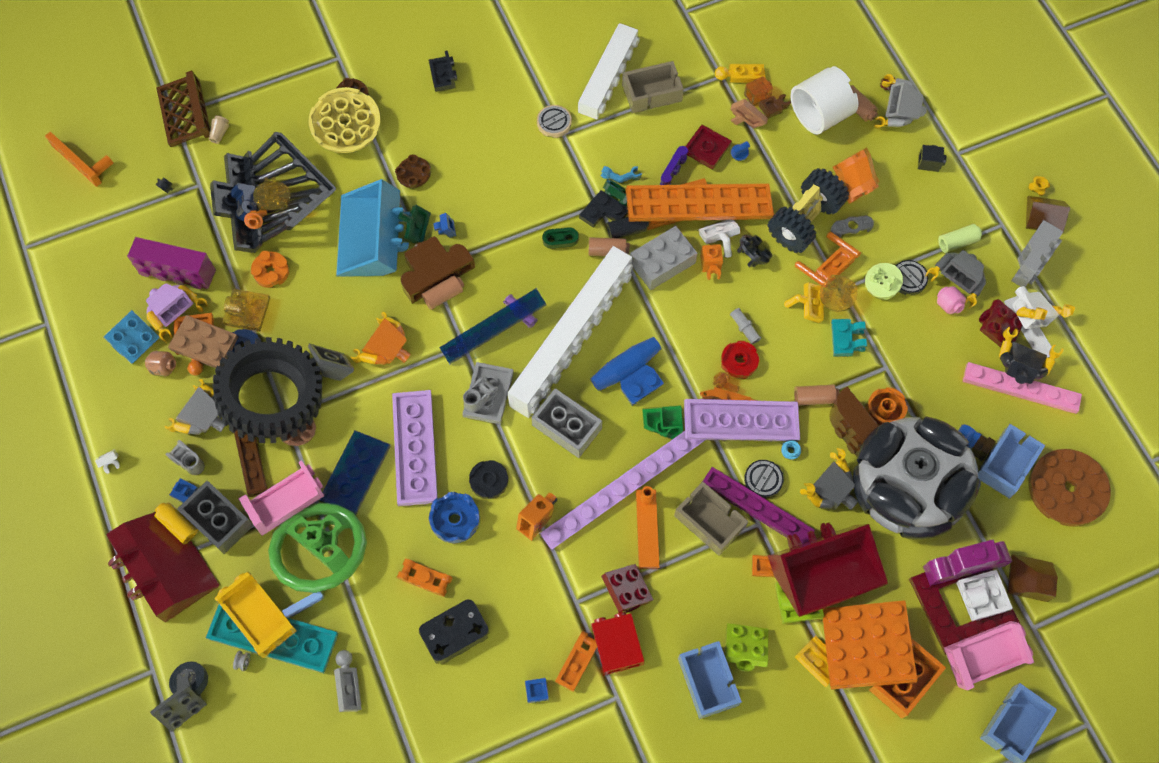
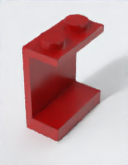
M621 612L615 614L614 618L606 620V617L595 619L594 623H591V630L595 637L604 676L644 665L645 661L631 613Z

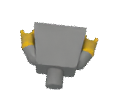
M202 379L198 380L201 386L196 387L193 385L196 391L176 417L177 421L172 418L168 419L172 422V425L170 427L165 426V428L170 432L200 434L202 432L206 433L210 426L220 432L225 427L222 419L218 417L213 389L206 385Z

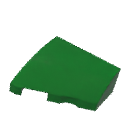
M681 405L642 409L644 429L670 439H674L683 432Z

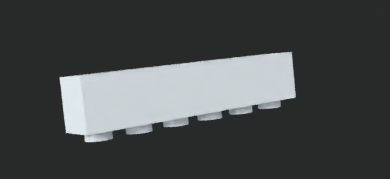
M621 23L618 24L578 102V113L594 119H598L600 113H604L606 101L611 99L613 88L617 87L620 80L619 76L626 69L627 60H631L633 48L638 46L640 38L638 37L637 29Z

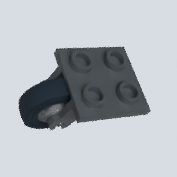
M194 661L179 665L169 679V688L173 695L150 711L151 715L171 732L207 705L201 698V693L208 683L206 669Z

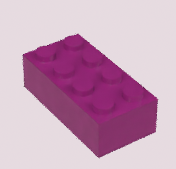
M135 237L127 255L141 276H153L161 281L170 280L178 285L187 284L196 289H209L216 271L207 253Z

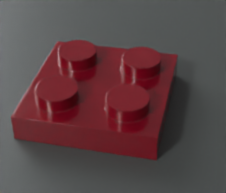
M701 124L685 146L688 149L687 156L713 170L731 146L732 141Z

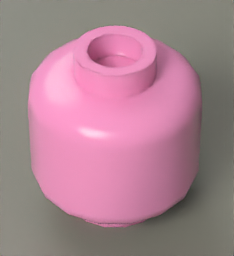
M947 286L939 291L937 304L946 313H959L964 309L966 297L956 287Z

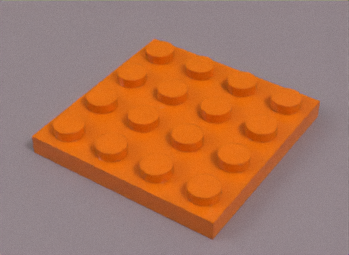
M905 600L823 608V625L831 690L917 682Z

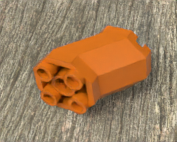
M867 147L832 167L839 177L838 179L844 182L843 185L848 188L849 198L847 201L849 204L863 196V193L866 195L879 187L878 183L880 181L876 176L871 154Z

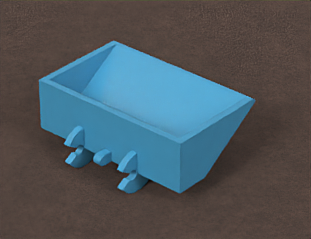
M383 179L341 195L336 277L384 276L397 271V252H403L409 248V243L401 244L402 239L398 238V232L404 229V225L399 224L403 220L398 219L399 213L403 212V208L399 207L400 190Z

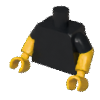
M1008 327L1003 332L1005 341H1003L999 353V358L1005 366V373L1014 377L1015 381L1019 384H1032L1034 379L1039 380L1046 377L1055 364L1054 360L1063 353V348L1059 353H1056L1053 350L1056 344L1053 345L1049 350L1050 357L1048 358L1046 354L1014 341L1011 343V340L1018 335V330L1015 329L1011 335L1009 333L1010 327Z

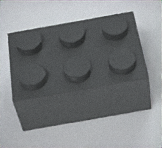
M208 480L177 508L223 554L254 526Z

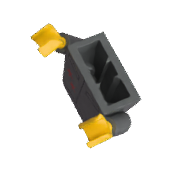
M964 250L959 254H945L935 264V268H930L925 274V277L929 273L933 274L934 277L931 279V282H933L937 278L939 271H941V274L967 293H971L970 296L966 297L965 304L968 300L970 301L969 309L977 304L976 296L980 295L986 285V278L983 273L984 265L977 260L974 254H969Z

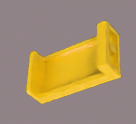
M249 572L238 575L234 580L235 582L229 587L222 588L214 599L241 630L258 655L265 658L297 630Z

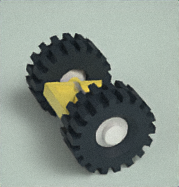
M820 168L814 169L801 185V189H803L801 191L803 194L801 200L796 202L792 208L781 207L767 224L768 230L772 233L771 236L777 239V243L780 242L784 248L787 247L789 251L793 250L794 253L804 252L816 238V231L813 230L815 227L810 224L820 211L822 213L826 212L829 215L832 213L833 215L845 204L849 198L848 188L843 185L844 182L840 181L837 175H832L833 172H827L826 169L821 170Z

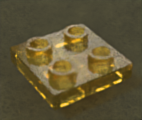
M233 289L231 296H227L224 303L225 315L222 321L223 324L261 331L270 296L268 294Z

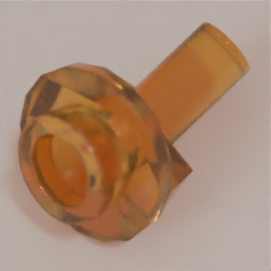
M719 372L714 376V386L738 393L740 387L728 382L730 380L728 372Z

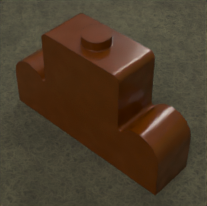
M433 236L424 242L417 243L412 249L404 253L406 263L411 271L405 272L401 276V284L404 293L413 304L422 299L421 294L452 276L458 278L474 269V259L466 247L461 244L451 246L449 252H446L437 237Z

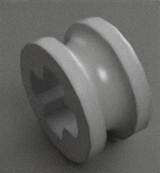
M238 651L234 658L233 669L237 670L240 668L241 671H246L250 661V653L246 652L243 654L242 651Z

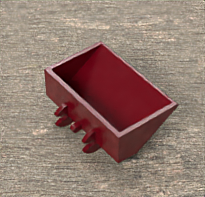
M156 512L124 522L106 534L117 552V555L108 562L109 567L112 566L113 570L125 565L129 573L122 577L124 583H127L133 579L137 585L128 592V598L134 601L144 596L155 616L166 623L220 585L192 541L190 540L188 543L182 544L154 517Z
M830 522L826 523V525L822 523L820 526L822 537L816 538L814 531L807 532L809 541L801 543L797 534H790L787 536L788 549L767 555L776 580L799 617L888 585L869 524L854 525L835 532Z

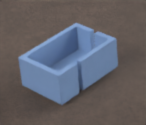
M1011 424L1002 432L978 471L980 481L1009 499L1018 491L1025 476L1029 473L1045 447L1044 444L1031 436L1020 445L1018 442L1026 433Z
M719 641L701 647L700 651L697 648L679 655L678 661L699 719L741 704L742 701L736 685L732 684L728 688V684H731L733 677Z
M1019 683L1010 689L1003 700L1004 704L1000 705L980 736L981 740L995 750L1001 748L1000 753L1013 763H1024L1057 711L1052 705Z

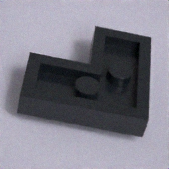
M600 190L579 214V219L594 228L603 216L612 221L625 218L628 215V207Z

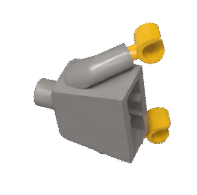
M891 74L884 76V79H888L889 82L883 81V87H889L893 84L886 111L888 120L881 116L877 117L875 120H880L882 124L875 125V128L879 129L884 125H888V127H902L911 124L912 120H917L926 114L927 108L922 106L923 94L918 92L913 82L900 78L894 79Z

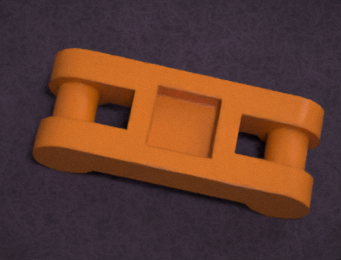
M405 558L402 564L404 567L397 575L398 579L445 597L447 585L451 583L453 577ZM411 569L416 571L414 577L409 576ZM436 579L440 580L439 586H434Z

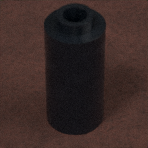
M629 217L607 222L606 226L609 238H622L646 232L649 222H629Z

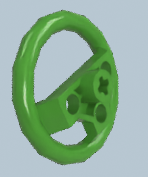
M312 504L281 523L274 531L268 549L270 567L281 583L296 591L317 593L335 588L350 578L363 561L367 545L364 526L352 511L338 504ZM317 515H327L323 520H306V518ZM328 525H335L333 530L325 531ZM306 527L301 534L297 533L298 529ZM349 528L352 530L354 547L350 558L337 546L338 535L344 529ZM287 534L292 536L327 566L333 574L318 580L300 579L289 573L282 563L281 548ZM329 550L334 551L330 557H324L325 552Z

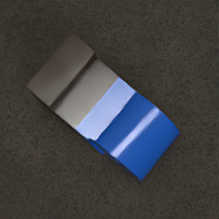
M963 424L958 430L969 441L967 447L981 461L987 456L996 442L992 438H986L968 425Z

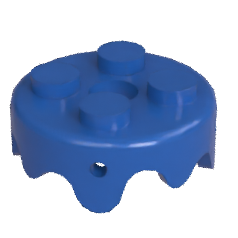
M449 492L444 497L436 498L432 502L429 523L434 534L439 539L448 543H460L468 540L475 534L479 526L480 515L470 495ZM457 514L460 516V521L458 523H451L449 521L450 516Z

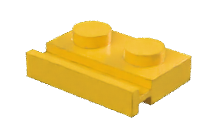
M815 635L795 658L826 687L830 683L826 645Z

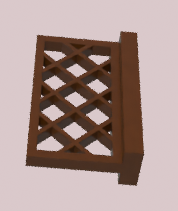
M192 70L186 72V77L156 87L167 142L170 147L200 136L210 137L211 127L200 79ZM187 83L184 91L178 90L181 85ZM172 90L168 97L163 96L162 92ZM179 93L181 96L177 102L172 100L174 95ZM185 97L190 98L187 105L181 104ZM169 103L175 104L170 112L166 110ZM182 107L184 110L181 115H176L177 109ZM188 111L193 112L190 120L185 118ZM172 117L177 118V121L172 126L169 124V122L172 119ZM182 121L187 122L183 130L178 128ZM192 125L196 126L197 131L188 133ZM175 131L181 133L178 138L172 140Z

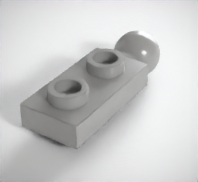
M342 650L336 655V663L341 668L334 670L339 712H355L362 709L357 668H349L353 658L352 654L347 650Z

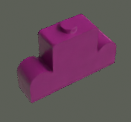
M994 539L955 549L949 556L939 557L927 562L923 568L929 585L932 586L1005 567L1012 562L1005 541L995 543Z

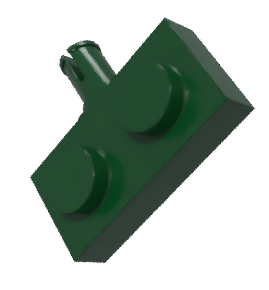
M417 204L412 206L410 216L400 212L398 219L407 223L404 238L414 244L423 242L431 212Z

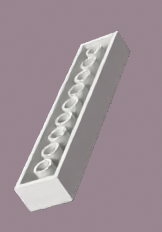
M614 246L611 248L508 391L509 407L527 418L532 413L535 414L540 407V401L548 397L551 391L550 387L553 383L556 384L559 381L562 370L567 369L571 364L572 356L574 354L577 355L581 350V344L584 339L588 340L590 337L591 329L594 325L597 326L600 323L601 315L604 311L607 312L610 309L613 298L618 297L622 291L623 284L630 281L633 268L632 256Z

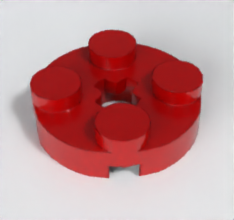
M746 341L728 344L722 351L721 368L732 377L747 379L757 370L760 359L756 348ZM742 356L745 362L738 363L735 357L739 358Z

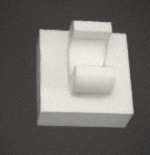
M115 449L95 460L98 468L104 465L103 469L107 474L110 473L109 464H114L117 469L120 467L119 462L115 460L119 456Z

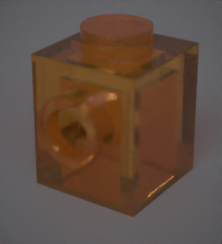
M762 76L746 84L744 95L753 106H756L760 101L771 97L773 86L770 81H767Z

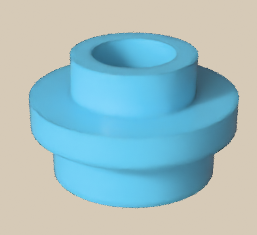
M786 441L782 445L781 452L785 458L794 460L800 456L801 447L796 441ZM788 448H792L794 453H789Z

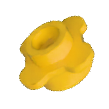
M1036 176L1028 188L1043 196L1045 190L1050 187V183L1045 177Z

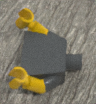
M837 448L838 456L833 452L830 454L832 459L837 460L836 463L833 461L814 484L804 483L807 490L801 489L800 493L807 495V498L817 508L836 510L843 503L852 510L858 503V500L850 495L855 484L853 483L850 468L844 459L846 453L843 449Z

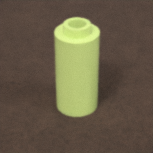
M971 224L939 236V246L944 253H948L980 241L982 231L980 227Z

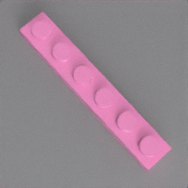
M970 362L966 365L962 381L1075 414L1079 411L1082 396L1080 393L1033 381L1032 384H1019L1015 381L1014 377L1007 375L1005 372Z

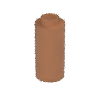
M851 85L853 93H857L858 97L856 113L865 122L868 120L872 121L878 115V108L854 85Z
M589 237V256H606L613 246L629 254L630 243H626V239Z
M452 276L421 295L428 308L432 310L462 293L464 284L459 277Z
M834 384L795 386L794 399L795 402H798V406L834 404L839 395V389L835 388Z

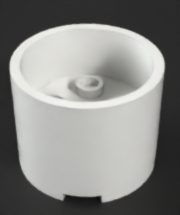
M835 66L822 70L791 90V103L794 112L801 124L813 134H820L856 113L858 109L857 93H853L848 83L851 80L841 69Z

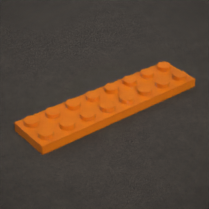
M769 184L626 186L629 222L771 219L774 216Z

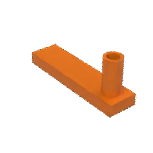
M49 132L45 135L51 146L96 187L102 183L98 176L114 164L106 155L90 168L53 133Z
M646 486L642 490H636L639 569H659L656 489Z

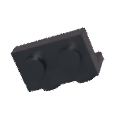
M446 50L445 57L428 60L435 92L454 89L455 81H458L456 70L452 71V67H454L453 56L449 57L448 50Z

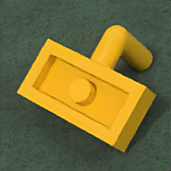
M808 282L804 284V295L797 294L784 302L787 308L798 302L804 303V319L817 323L824 321L822 286Z

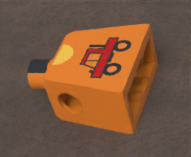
M548 493L545 497L538 494L519 513L516 529L532 541L551 519L554 504L558 501L556 496L552 493Z

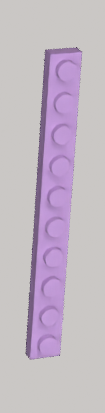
M685 431L545 529L540 533L541 537L551 550L705 440L685 439Z

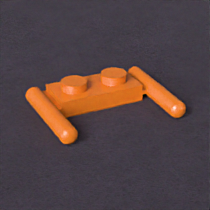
M828 232L826 237L840 246V248L818 267L816 272L800 261L795 263L797 269L824 288L829 283L831 284L861 255L859 250L832 232Z

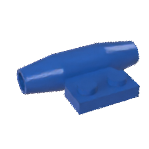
M651 337L631 346L610 360L590 378L594 387L600 391L620 382L621 391L632 406L664 385V382L656 371L646 365V363L662 349L655 337Z

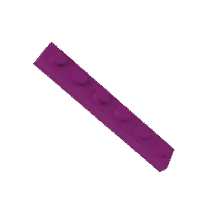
M711 467L703 479V482L720 497L786 538L790 534H797L801 543H805L809 540L807 532L815 531L714 467Z

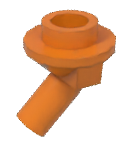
M261 209L257 212L250 211V213L246 214L244 217L245 225L251 229L260 228L263 224L262 217L267 215L266 209Z

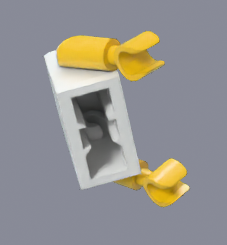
M1025 286L1019 287L1015 291L1018 299L1012 306L1025 329L1047 327L1060 314L1063 317H1069L1073 315L1075 307L1069 304H1065L1063 309L1060 306H1053L1040 292L1029 293Z

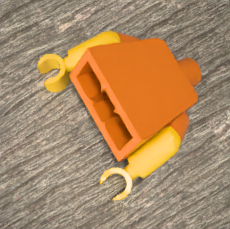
M382 312L383 319L376 318L379 326L361 350L363 353L358 349H354V353L358 355L356 357L350 356V358L355 363L362 361L369 364L385 365L387 363L390 364L396 357L405 363L411 354L402 348L407 339L405 338V332L401 323L387 317V314Z

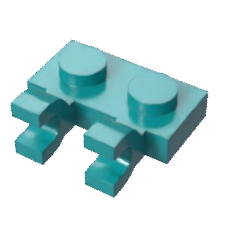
M851 319L831 320L833 357L853 356V351L865 352L867 339L852 341V334H864L866 329L865 321L851 324Z

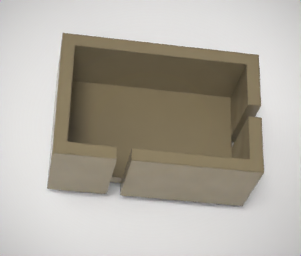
M674 61L623 72L622 86L632 113L647 110L648 106L652 109L682 102L684 89Z
M703 481L690 494V498L687 497L679 505L674 515L718 556L737 538L748 523L735 509L729 518L727 515L730 512L731 506Z

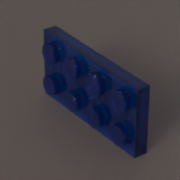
M354 430L322 492L324 497L319 500L323 503L339 505L357 515L391 447L390 444Z

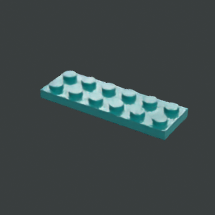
M219 604L206 639L258 654ZM287 618L297 631L266 657L324 674L338 633Z

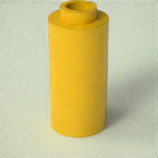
M170 502L166 504L161 503L155 509L156 514L154 517L182 544L188 543L197 534L198 529Z

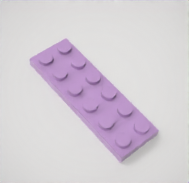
M431 390L392 393L397 505L430 504L438 498Z
M684 400L685 439L800 440L798 402Z

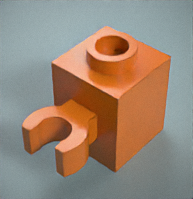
M721 244L703 245L700 255L702 272H707L706 277L708 280L711 279L712 273H715L717 279H720L723 263Z

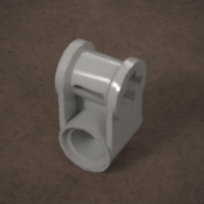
M481 376L463 395L465 410L470 413L479 411L481 407L498 393L499 388L488 382L486 376ZM470 399L477 400L475 403L468 402Z
M181 440L177 441V445L170 453L167 452L165 454L171 461L181 466L191 475H198L204 470V462ZM196 461L193 466H190L192 462Z

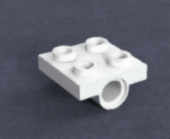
M997 570L956 582L971 621L1013 609Z

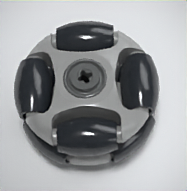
M926 416L924 420L919 417L898 419L890 423H882L862 443L857 457L858 465L854 468V491L860 507L865 514L870 515L881 526L892 532L900 533L902 538L924 540L935 538L951 531L952 526L962 518L975 502L980 488L977 463L971 449L967 447L969 441L955 427L933 417Z

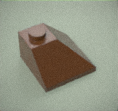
M1011 554L1012 562L1009 569L1007 593L1044 602L1054 599L1057 592L1058 576L1053 562Z

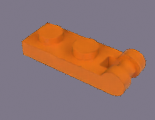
M581 632L555 680V683L573 693L597 650L595 639L589 637L588 633ZM583 643L590 646L588 651L581 648Z

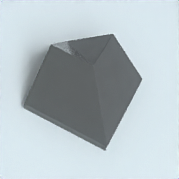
M309 343L308 348L312 357L316 360V366H319L322 376L341 381L353 373L354 367L344 353Z

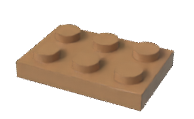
M186 315L168 348L173 352L216 368L217 365L220 366L222 357L227 359L226 353L229 350L232 351L238 336Z

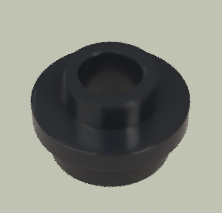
M164 177L162 180L157 179L158 182L155 185L166 193L173 190L171 187L172 183Z

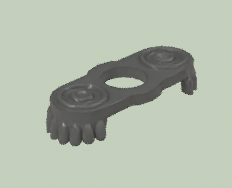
M870 216L849 217L845 220L836 221L831 227V232L840 238L843 234H856L863 230L869 232L873 229L874 222ZM854 221L858 224V228L851 229L848 223Z

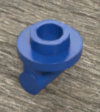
M748 141L732 147L731 156L735 160L743 161L748 157V148L750 147Z

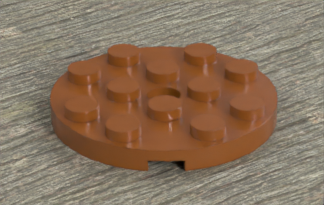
M1058 449L1045 454L1036 462L1029 476V492L1035 506L1048 519L1051 518L1064 526L1076 527L1093 522L1104 513L1110 501L1111 488L1105 471L1092 457L1077 450ZM1066 482L1075 486L1074 492H1070L1065 488Z

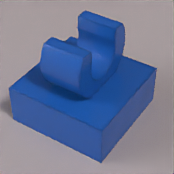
M447 213L441 214L440 222L434 223V230L438 231L439 235L446 234L449 238L455 237L454 220Z
M180 478L169 495L184 503L198 488Z

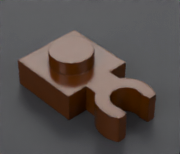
M782 94L778 99L772 96L762 100L758 106L769 119L782 113L783 109H787L791 101L784 102L783 100L786 95Z

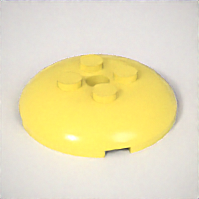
M337 88L328 91L318 98L319 101L311 108L309 114L310 131L314 139L322 147L330 151L352 153L361 150L372 142L379 131L380 112L377 104L369 95L361 93L358 89Z

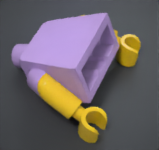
M164 284L159 289H152L149 297L146 299L149 305L147 307V319L154 329L160 332L159 337L164 342H166L164 339L165 334H169L172 338L173 335L168 329H164L163 326L167 327L193 305V302L196 304L199 312H203L202 307L199 306L200 304L208 307L207 301L204 298H197V295L185 285L171 286Z

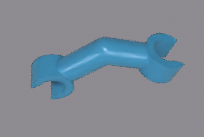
M604 166L600 176L604 179L610 178L618 183H623L630 179L639 180L642 173L634 174L638 170V167L635 166L631 169V172L620 176L609 167Z

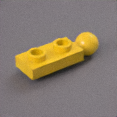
M730 64L729 70L724 66H720L715 70V77L718 80H725L727 77H730V83H764L766 79L764 64Z

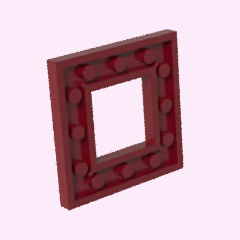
M925 572L909 579L945 655L944 647L1009 621L1020 624L1012 609L956 627L939 590L956 584L958 580L986 572L932 586L929 585Z

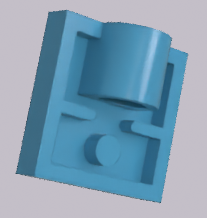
M132 310L103 336L131 364L160 338Z

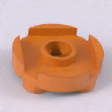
M262 251L252 263L251 274L260 286L271 288L278 283L279 285L284 283L288 278V262L280 253ZM273 266L275 270L267 273V268Z

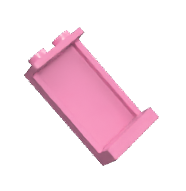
M302 460L299 461L300 470L252 500L246 494L239 498L253 525L262 536L324 497L320 490L323 488V485L317 477L315 479L312 477L315 473L309 464L305 466Z
M1009 621L944 647L958 687L969 690L974 688L973 684L1023 663H1034L1032 658L1033 651L1027 644L1025 639L1026 632L1023 626Z

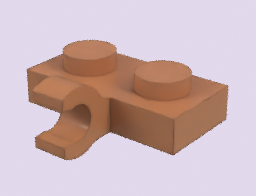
M746 99L731 105L730 110L736 116L731 119V122L735 125L745 121L754 129L767 124L768 118Z

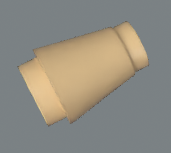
M215 116L212 119L209 141L219 144L229 128V121L226 118Z

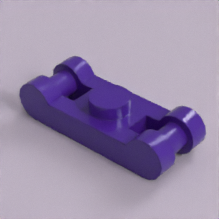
M678 147L661 175L660 185H671L673 176H677L681 169L680 164L686 163L687 147Z

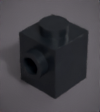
M922 145L918 154V169L939 172L947 159V155H944V147Z

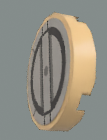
M550 105L544 107L539 112L537 127L543 135L558 138L564 136L570 130L572 117L566 108L559 105Z

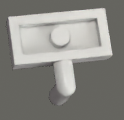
M726 220L699 229V235L706 244L722 240L724 256L727 258L732 256L730 237L740 234V227L734 220Z

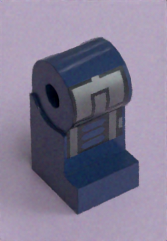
M237 183L231 190V196L237 199L236 216L244 221L246 214L250 213V211H257L255 186Z

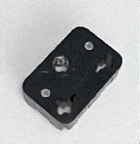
M470 599L464 600L423 623L419 628V634L436 664L440 662L441 665L487 640V634L490 633L476 604ZM449 619L453 621V626L451 627L446 625V621ZM475 627H478L481 630L480 634H477L475 632ZM441 647L444 650L443 655L438 653V648Z

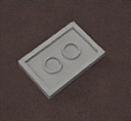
M476 362L470 387L481 376H486L487 381L493 386H497L499 391L475 413H470L464 408L463 417L501 425L514 370ZM475 399L468 400L469 403H475L477 401Z

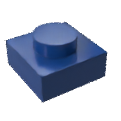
M546 678L525 681L528 703L549 700Z

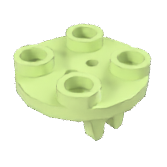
M880 263L873 266L865 277V286L868 292L874 297L883 298L884 300L895 296L903 285L901 271L895 265L889 263Z

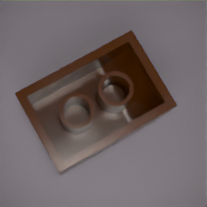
M848 386L839 393L830 411V422L835 429L836 435L843 439L847 444L848 450L858 457L862 443L879 425Z

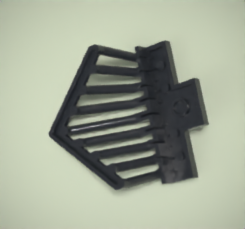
M274 132L253 155L251 151H247L244 156L226 153L224 163L227 183L214 180L210 183L213 215L231 218L234 250L256 253L264 242L285 230L291 231L336 190V187L280 132ZM275 142L280 146L279 149L257 165H253ZM283 154H288L293 159L292 162L261 176L255 175ZM296 167H301L306 172L305 175L271 185H259ZM309 180L315 181L319 185L318 188L272 197L263 195ZM237 183L255 186L257 211L266 209L267 214L272 213L262 217L263 224L258 229L247 227L245 222L236 216L237 199L231 196V190Z

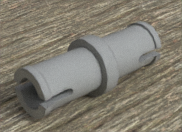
M740 308L730 313V316L739 326V331L745 334L752 345L761 339L753 328L751 320L748 321Z

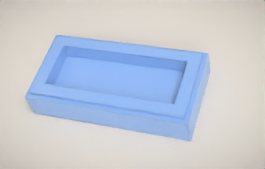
M322 591L313 593L284 609L282 612L285 617L291 618L323 600L324 595Z

